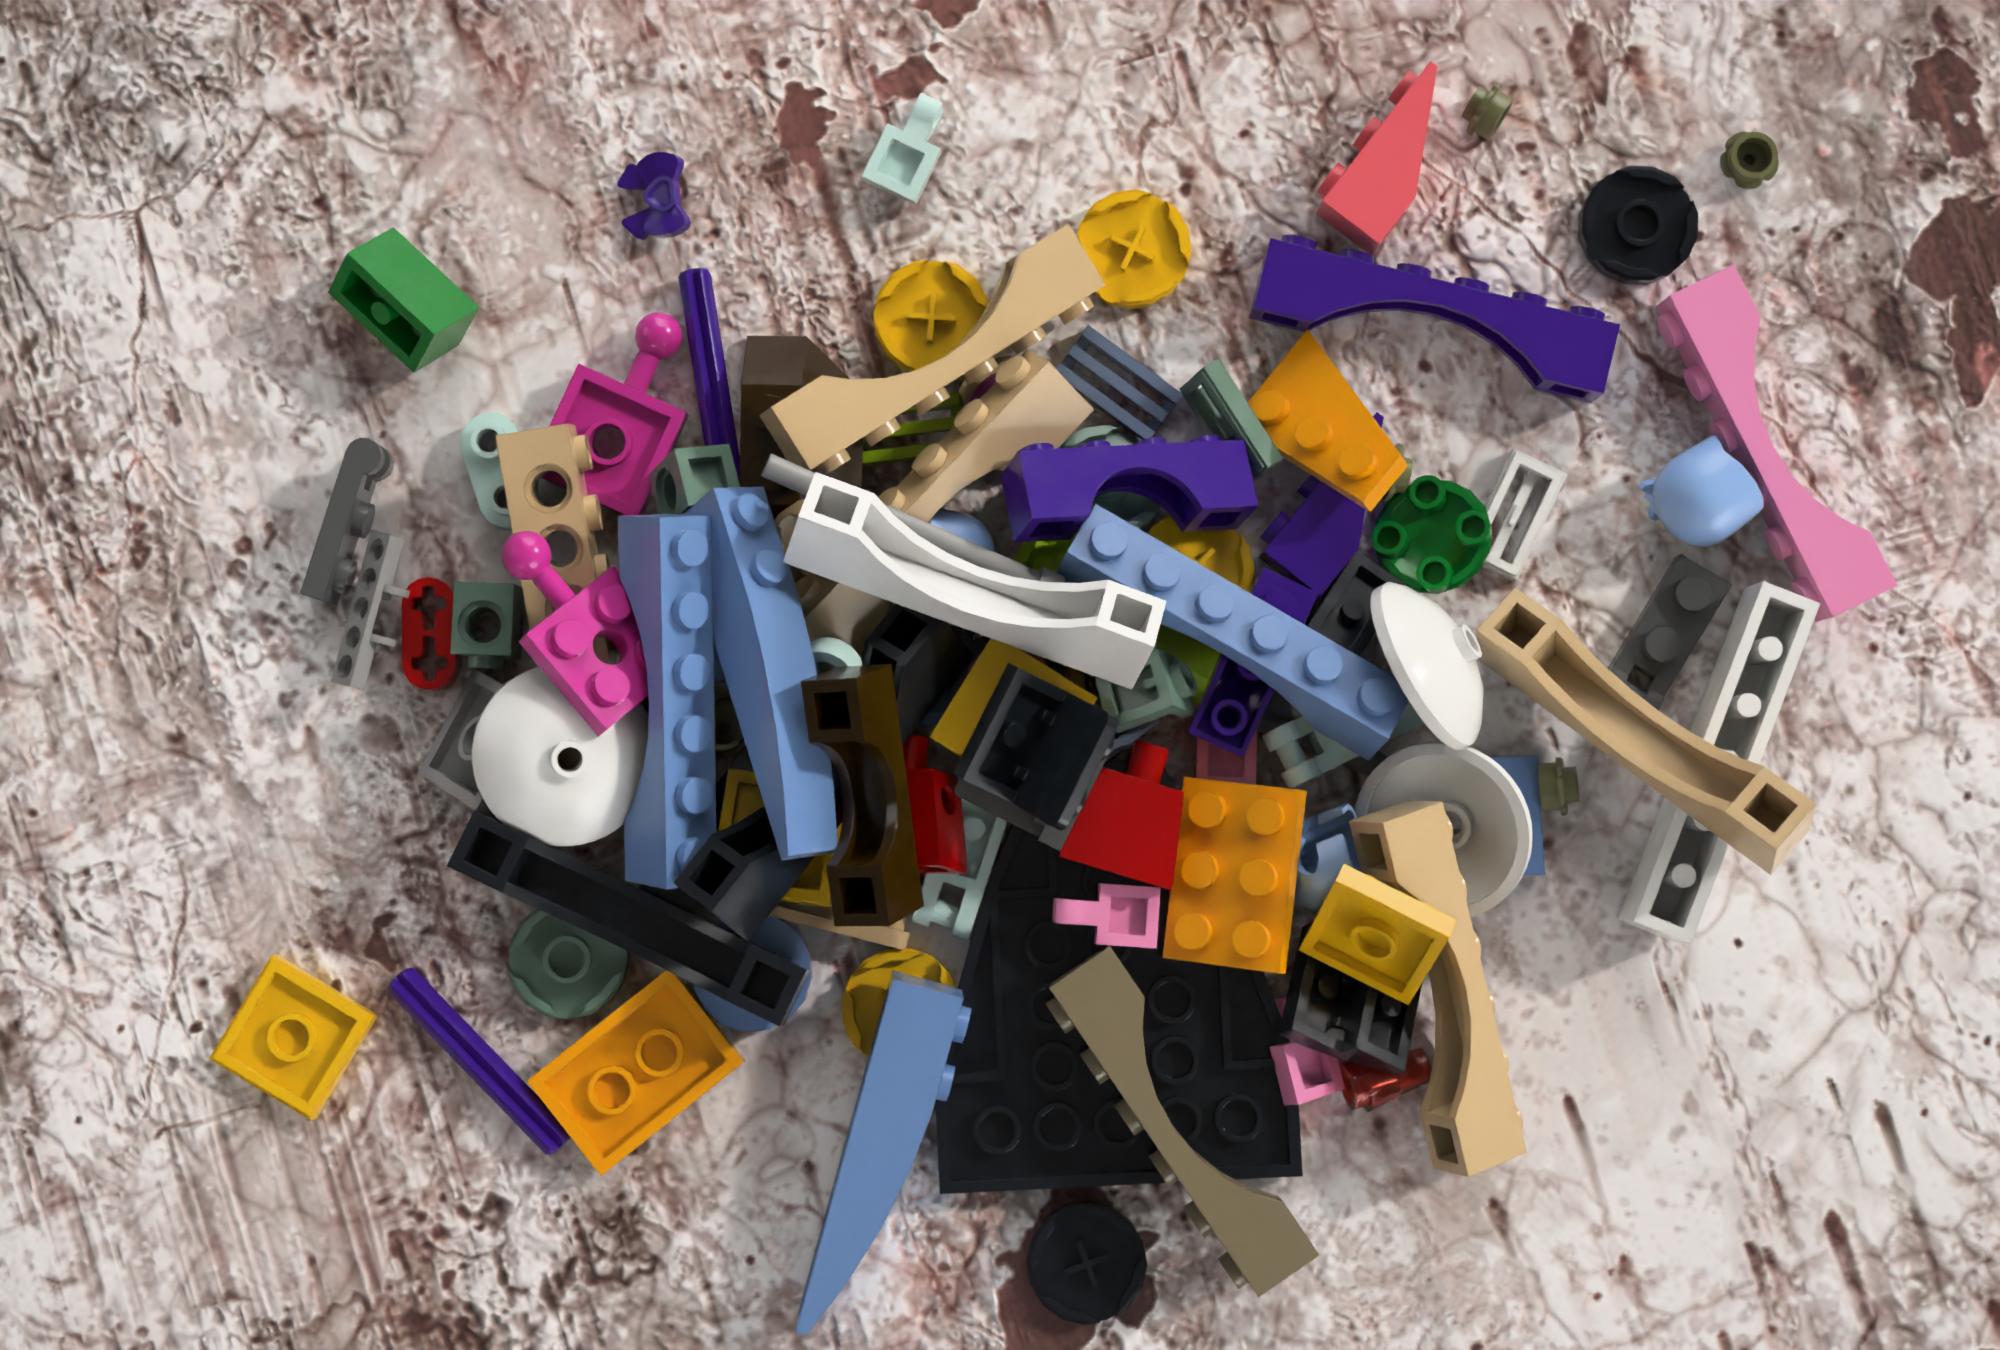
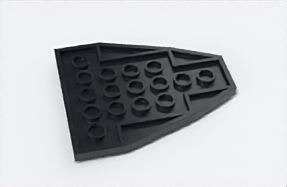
M1129 760L1110 761L1104 768L1125 774ZM1164 768L1160 784L1176 789ZM1014 824L986 885L957 988L963 992L962 1006L971 1008V1015L963 1043L952 1041L946 1064L955 1066V1072L947 1101H935L940 1194L1166 1183L1149 1158V1155L1158 1150L1146 1130L1144 1129L1134 1136L1114 1105L1123 1099L1121 1093L1110 1078L1101 1085L1080 1056V1053L1088 1049L1089 1046L1075 1027L1068 1033H1065L1045 1004L1055 997L1048 984L1106 946L1094 944L1095 926L1052 922L1053 898L1097 901L1098 883L1157 886L1058 857V850L1038 841L1039 837ZM1161 888L1157 949L1109 945L1145 997L1143 1015L1145 1056L1156 1096L1171 1124L1189 1146L1224 1174L1236 1180L1303 1176L1299 1105L1284 1106L1275 1071L1276 1067L1269 1048L1276 1044L1290 1042V1040L1278 1035L1282 1017L1263 971L1162 958L1170 890Z

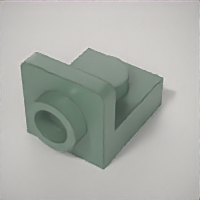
M1160 649L1152 651L1132 690L1094 676L1103 710L1118 718V726L1115 733L1124 732L1172 713L1182 718L1196 714L1192 696L1196 694L1197 687L1190 667L1185 661H1181L1180 658Z

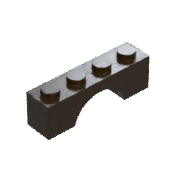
M892 664L836 667L801 681L809 743L820 747L829 756L837 771L842 791L843 821L837 848L826 865L834 925L890 926L924 906Z

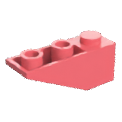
M1432 61L1428 63L1419 76L1410 70L1407 72L1388 98L1389 101L1396 105L1383 123L1376 117L1369 121L1352 145L1360 153L1347 169L1340 163H1337L1317 190L1324 199L1316 215L1370 255H1373L1416 197L1438 67Z

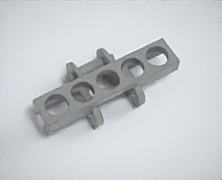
M371 531L357 586L351 587L354 597L348 619L341 624L342 627H345L331 682L364 690L376 645L381 644L395 648L397 640L381 636L382 632L373 627L380 600L388 601L391 600L392 596L409 598L410 591L392 586L405 539Z

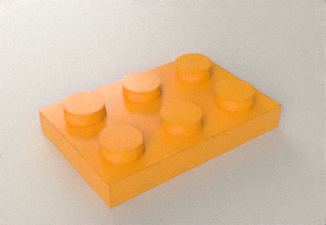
M1184 777L1182 788L1184 800L1173 886L1170 890L1162 958L1286 974L1307 791Z
M665 970L528 1079L527 1082L600 1176H602L746 1060L711 1015L704 1010L700 1001L682 978Z

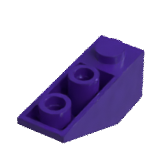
M1376 412L1373 418L1382 428L1384 417ZM1310 475L1297 490L1305 500L1292 517L1281 510L1259 537L1268 544L1259 558L1281 576L1318 592L1317 600L1358 551L1366 509Z
M1262 568L1255 574L1249 593L1305 624L1319 594L1266 568ZM1220 653L1187 733L1243 758L1274 689L1255 674Z

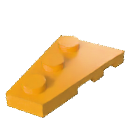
M1308 329L1247 402L1282 457L1369 512L1373 510L1408 466L1400 452Z

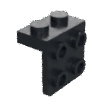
M1008 663L953 774L964 781L1012 802L1046 824L1058 830H1064L1072 818L1077 816L1083 808L1087 797V787L1099 763L1112 750L1118 718Z

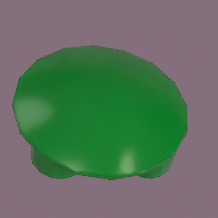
M1424 475L1416 478L1411 485H1408L1404 493H1397L1386 502L1376 520L1371 541L1380 566L1405 583L1404 586L1418 593L1440 594L1461 587L1480 571L1490 553L1493 529L1486 507L1471 490L1452 481L1440 480L1432 475Z

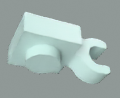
M921 93L904 130L887 123L862 174L863 181L913 205H917L941 155V149L929 143L928 140L933 135L943 115L944 109L941 108L943 103Z

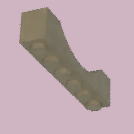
M1109 945L1104 946L1048 984L1049 989L1055 996L1045 1003L1065 1033H1068L1075 1027L1089 1046L1088 1049L1080 1053V1056L1101 1085L1110 1078L1121 1093L1123 1099L1114 1105L1134 1136L1142 1130H1146L1158 1150L1149 1155V1158L1169 1187L1180 1181L1193 1201L1183 1208L1203 1238L1215 1232L1227 1250L1218 1260L1236 1287L1240 1289L1249 1283L1259 1298L1317 1258L1319 1253L1278 1195L1249 1187L1219 1171L1195 1152L1171 1124L1156 1096L1146 1064L1143 1037L1145 997Z

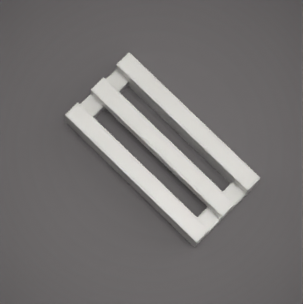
M1517 449L1510 451L1484 505L1492 524L1518 467L1521 466L1527 469L1492 543L1490 553L1482 566L1491 572L1495 571L1502 574L1503 578L1512 582L1518 580L1567 477V473ZM1539 476H1542L1549 481L1510 563L1500 559Z

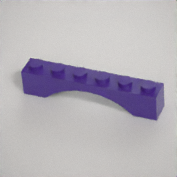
M1283 235L1281 240L1271 238L1268 243L1249 319L1305 332L1307 329L1310 331L1332 320L1364 312L1403 311L1430 315L1462 326L1491 343L1516 365L1536 390L1592 403L1604 394L1620 324L1605 321V313L1600 310L1584 306H1571L1569 311L1546 306L1548 300L1537 294L1513 292L1512 297L1489 292L1490 286L1487 283L1472 278L1458 277L1455 278L1454 283L1431 278L1432 271L1430 269L1410 263H1399L1397 268L1394 269L1374 264V257L1359 250L1341 249L1339 255L1317 250V243L1302 236Z

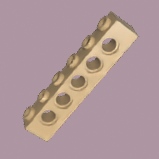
M569 423L495 435L512 533L532 531L541 535L548 544L551 537L559 531L571 534L578 546L576 558L567 566L559 565L551 558L550 566L554 568L572 591L579 593L611 568L608 554L598 555L594 531L603 529V519L597 494H587L584 471L592 470L593 468L587 435H577L576 426ZM551 471L559 473L567 484V494L564 500L553 507L545 504L538 495L540 479ZM521 580L529 629L532 630L555 612L556 609L532 580ZM595 637L593 639V651L597 658L606 664H617L615 649L618 648L615 643L605 637ZM572 747L563 749L557 759L559 767L565 770L575 768L580 761L579 751Z

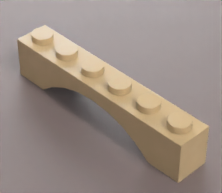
M1066 224L1003 265L996 290L980 320L960 344L941 359L919 370L887 378L845 379L821 375L774 404L759 416L787 461L808 470L814 468L816 472L827 475L851 459L845 449L864 437L869 446H873L901 428L895 418L912 406H914L919 416L950 397L944 387L950 382L963 376L967 384L970 385L998 367L993 356L1011 345L1017 355L1045 338L1047 335L1041 325L1057 315L1065 325L1094 307L1089 295L1106 284L1070 225Z
M1027 349L1022 355L1009 359L997 372L996 382L980 399H975L966 404L956 415L954 427L938 443H933L924 448L915 458L912 464L913 470L897 487L885 490L878 498L889 506L929 523L936 512L960 490L990 471L1008 465L1018 450L1035 443H1050L1054 446V449L1059 448L1094 409L1049 361ZM816 574L805 576L795 584L810 641L812 642L822 637L836 638L849 644L861 657L866 639L889 612L890 601Z
M1516 587L1476 630L1477 641L1482 652V656L1478 658L1479 661L1771 875L1810 830L1816 808L1815 802L1765 766L1742 759L1712 745L1658 711L1606 668L1562 620Z
M1407 800L1350 820L1349 824L1362 873L1371 875L1378 881L1420 902L1427 903L1436 910L1457 920L1449 940L1428 973L1436 1014L1435 1052L1429 1085L1419 1112L1433 1169L1471 1177L1527 1153L1522 1134L1523 1119L1514 1101L1508 1076L1509 1061L1501 1046L1494 1017L1495 1002L1487 988L1480 959L1481 944L1473 930L1466 900L1467 885L1459 871L1452 842L1453 827L1445 813L1443 802Z

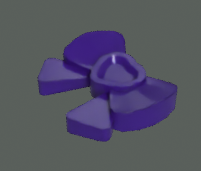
M654 152L646 155L637 165L629 164L617 182V186L625 190L645 191L643 199L649 208L624 218L621 222L634 237L645 240L649 235L659 238H672L689 229L691 220L681 207L680 185L678 183L684 168V160L680 156L667 152Z

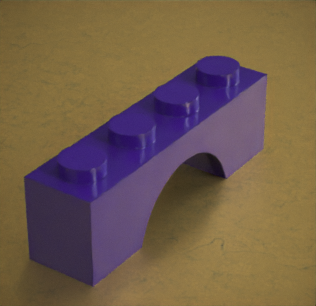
M1204 435L1196 437L1189 442L1166 443V440L1163 438L1153 437L1140 440L1133 445L1111 446L1110 442L1105 440H1094L1083 443L1076 448L1055 449L1050 443H1035L1018 450L1001 474L1014 543L1071 539L1090 516L1094 498L1110 492H1131L1151 499L1168 512L1181 532L1237 529L1259 506L1244 439L1221 440L1217 435Z

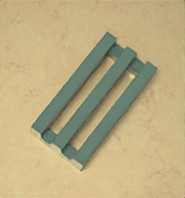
M1219 358L1204 366L1180 388V392L1208 435H1217L1221 440L1244 439L1253 482L1283 460L1282 455Z

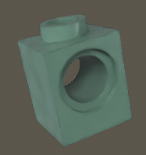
M729 444L673 449L648 475L658 514H684L713 488L740 487Z
M454 581L450 653L462 658H468L467 668L504 670V659L521 660L522 645L518 641L522 638L523 589L514 583ZM495 611L501 620V630L494 640L480 643L474 633L475 622L481 614Z

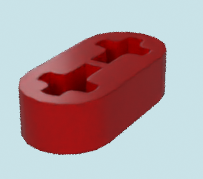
M432 577L420 578L411 583L406 589L410 591L409 598H402V666L405 676L413 685L424 690L440 691L447 689L455 683L460 675L462 657L450 653L454 588L446 582ZM429 589H434L437 597L446 600L445 609H439L435 612V630H429L427 613L417 610V602L427 599ZM435 638V653L437 656L446 658L447 665L446 669L436 670L435 680L429 681L428 672L418 670L417 664L418 659L428 658L429 639Z

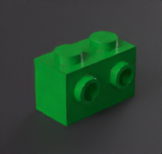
M394 227L348 252L328 291L339 304L413 373L459 346L480 308Z

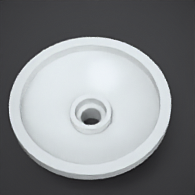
M1386 582L1375 588L1371 593L1370 607L1376 634L1387 662L1410 704L1432 733L1451 749L1462 750L1474 744L1482 725L1484 695L1483 682L1476 659L1482 656V652L1476 637L1465 624L1458 627L1446 611L1437 603L1407 586Z
M540 667L525 671L511 679L494 694L481 713L476 725L471 753L473 774L478 790L488 808L504 825L546 845L575 846L601 839L624 824V819L635 798L643 771L647 746L648 713L640 702L598 737ZM568 747L577 749L580 754L578 765L569 770L560 768L557 761L559 753Z
M1428 741L1410 745L1395 752L1382 761L1368 776L1355 805L1354 812L1357 818L1407 800L1441 801L1444 804L1446 815L1447 812H1453L1461 818L1462 829H1453L1452 842L1459 871L1467 885L1466 900L1470 917L1477 916L1495 907L1517 886L1527 868L1531 855L1532 823L1527 804L1520 789L1511 776L1493 759L1471 747L1454 750L1441 741Z

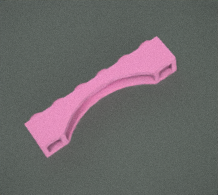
M1733 264L1669 295L1656 306L1660 314L1656 320L1659 332L1665 343L1672 349L1676 347L1687 367L1683 371L1685 383L1697 401H1704L1713 419V422L1710 423L1712 435L1717 436L1724 451L1728 454L1730 453L1734 459L1740 462L1757 482L1763 495L1764 508L1760 513L1768 527L1764 529L1766 543L1776 559L1786 562L1795 580L1791 582V591L1821 603L1814 619L1815 622L1835 617L1898 586L1871 532L1842 519L1814 499L1792 476L1772 445L1760 414L1754 381L1755 344L1761 316L1735 265Z

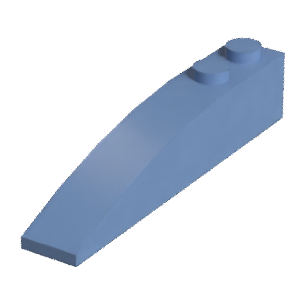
M764 487L713 488L684 514L711 515L713 641L782 861L832 854L837 848L838 839L831 760L824 750L809 743L801 688L802 680L817 675L815 660L789 564L783 563L785 552Z
M892 970L798 1310L795 1333L807 1336L851 1278L881 1230L909 1175L930 1121L935 1101H947L955 1072V1066L946 1064L952 1041L963 1043L971 1015V1008L962 1006L963 992L961 989H957V987Z

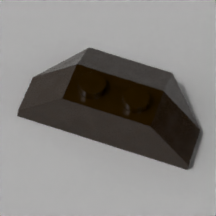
M747 336L741 380L740 487H764L774 520L779 513L798 500L805 499L806 496L761 476L770 454L785 460L787 459L759 415L821 375L850 379L807 336ZM863 438L845 448L851 459L826 476L863 489Z

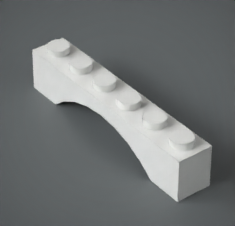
M815 472L783 563L1131 690L1155 647L1166 601L1111 580L1083 583L1043 582L1012 577L978 567L945 552L916 534L893 515L874 493Z

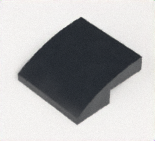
M1312 922L1303 926L1278 1035L1313 1050L1358 1065L1396 1074L1404 1072L1422 984L1410 1004L1406 1005L1299 951Z

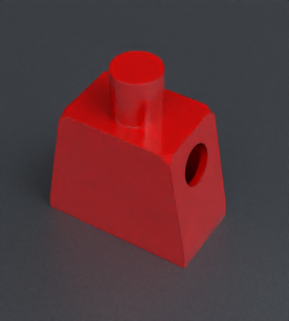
M910 735L902 746L919 873L967 874L962 800L954 792L958 779L939 770L927 768L929 739Z
M1135 740L1125 774L1102 767L1061 851H1059L1058 857L1171 890L1175 875L1184 792L1160 784L1170 750Z

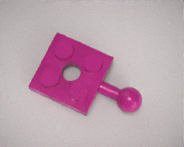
M662 312L648 314L638 323L635 330V341L639 352L624 383L578 363L549 425L573 424L576 426L577 435H587L593 465L592 470L584 471L587 494H597L600 505L622 515L644 514L653 495L648 475L674 449L689 417L686 411L646 394L659 361L673 356L682 343V330L679 323L669 314ZM608 427L621 430L625 436L623 451L612 459H602L596 456L593 449V441L597 433ZM551 471L542 477V479L567 490L566 481L559 473Z
M532 531L517 532L507 539L502 549V562L505 569L515 578L532 580L556 609L555 612L526 633L518 642L599 737L649 696L647 669L641 636L630 600L619 578V571L615 566H612L575 595L554 568L550 566L552 555L548 542L541 535ZM595 637H605L615 643L620 655L618 664H606L597 658L593 651V639Z

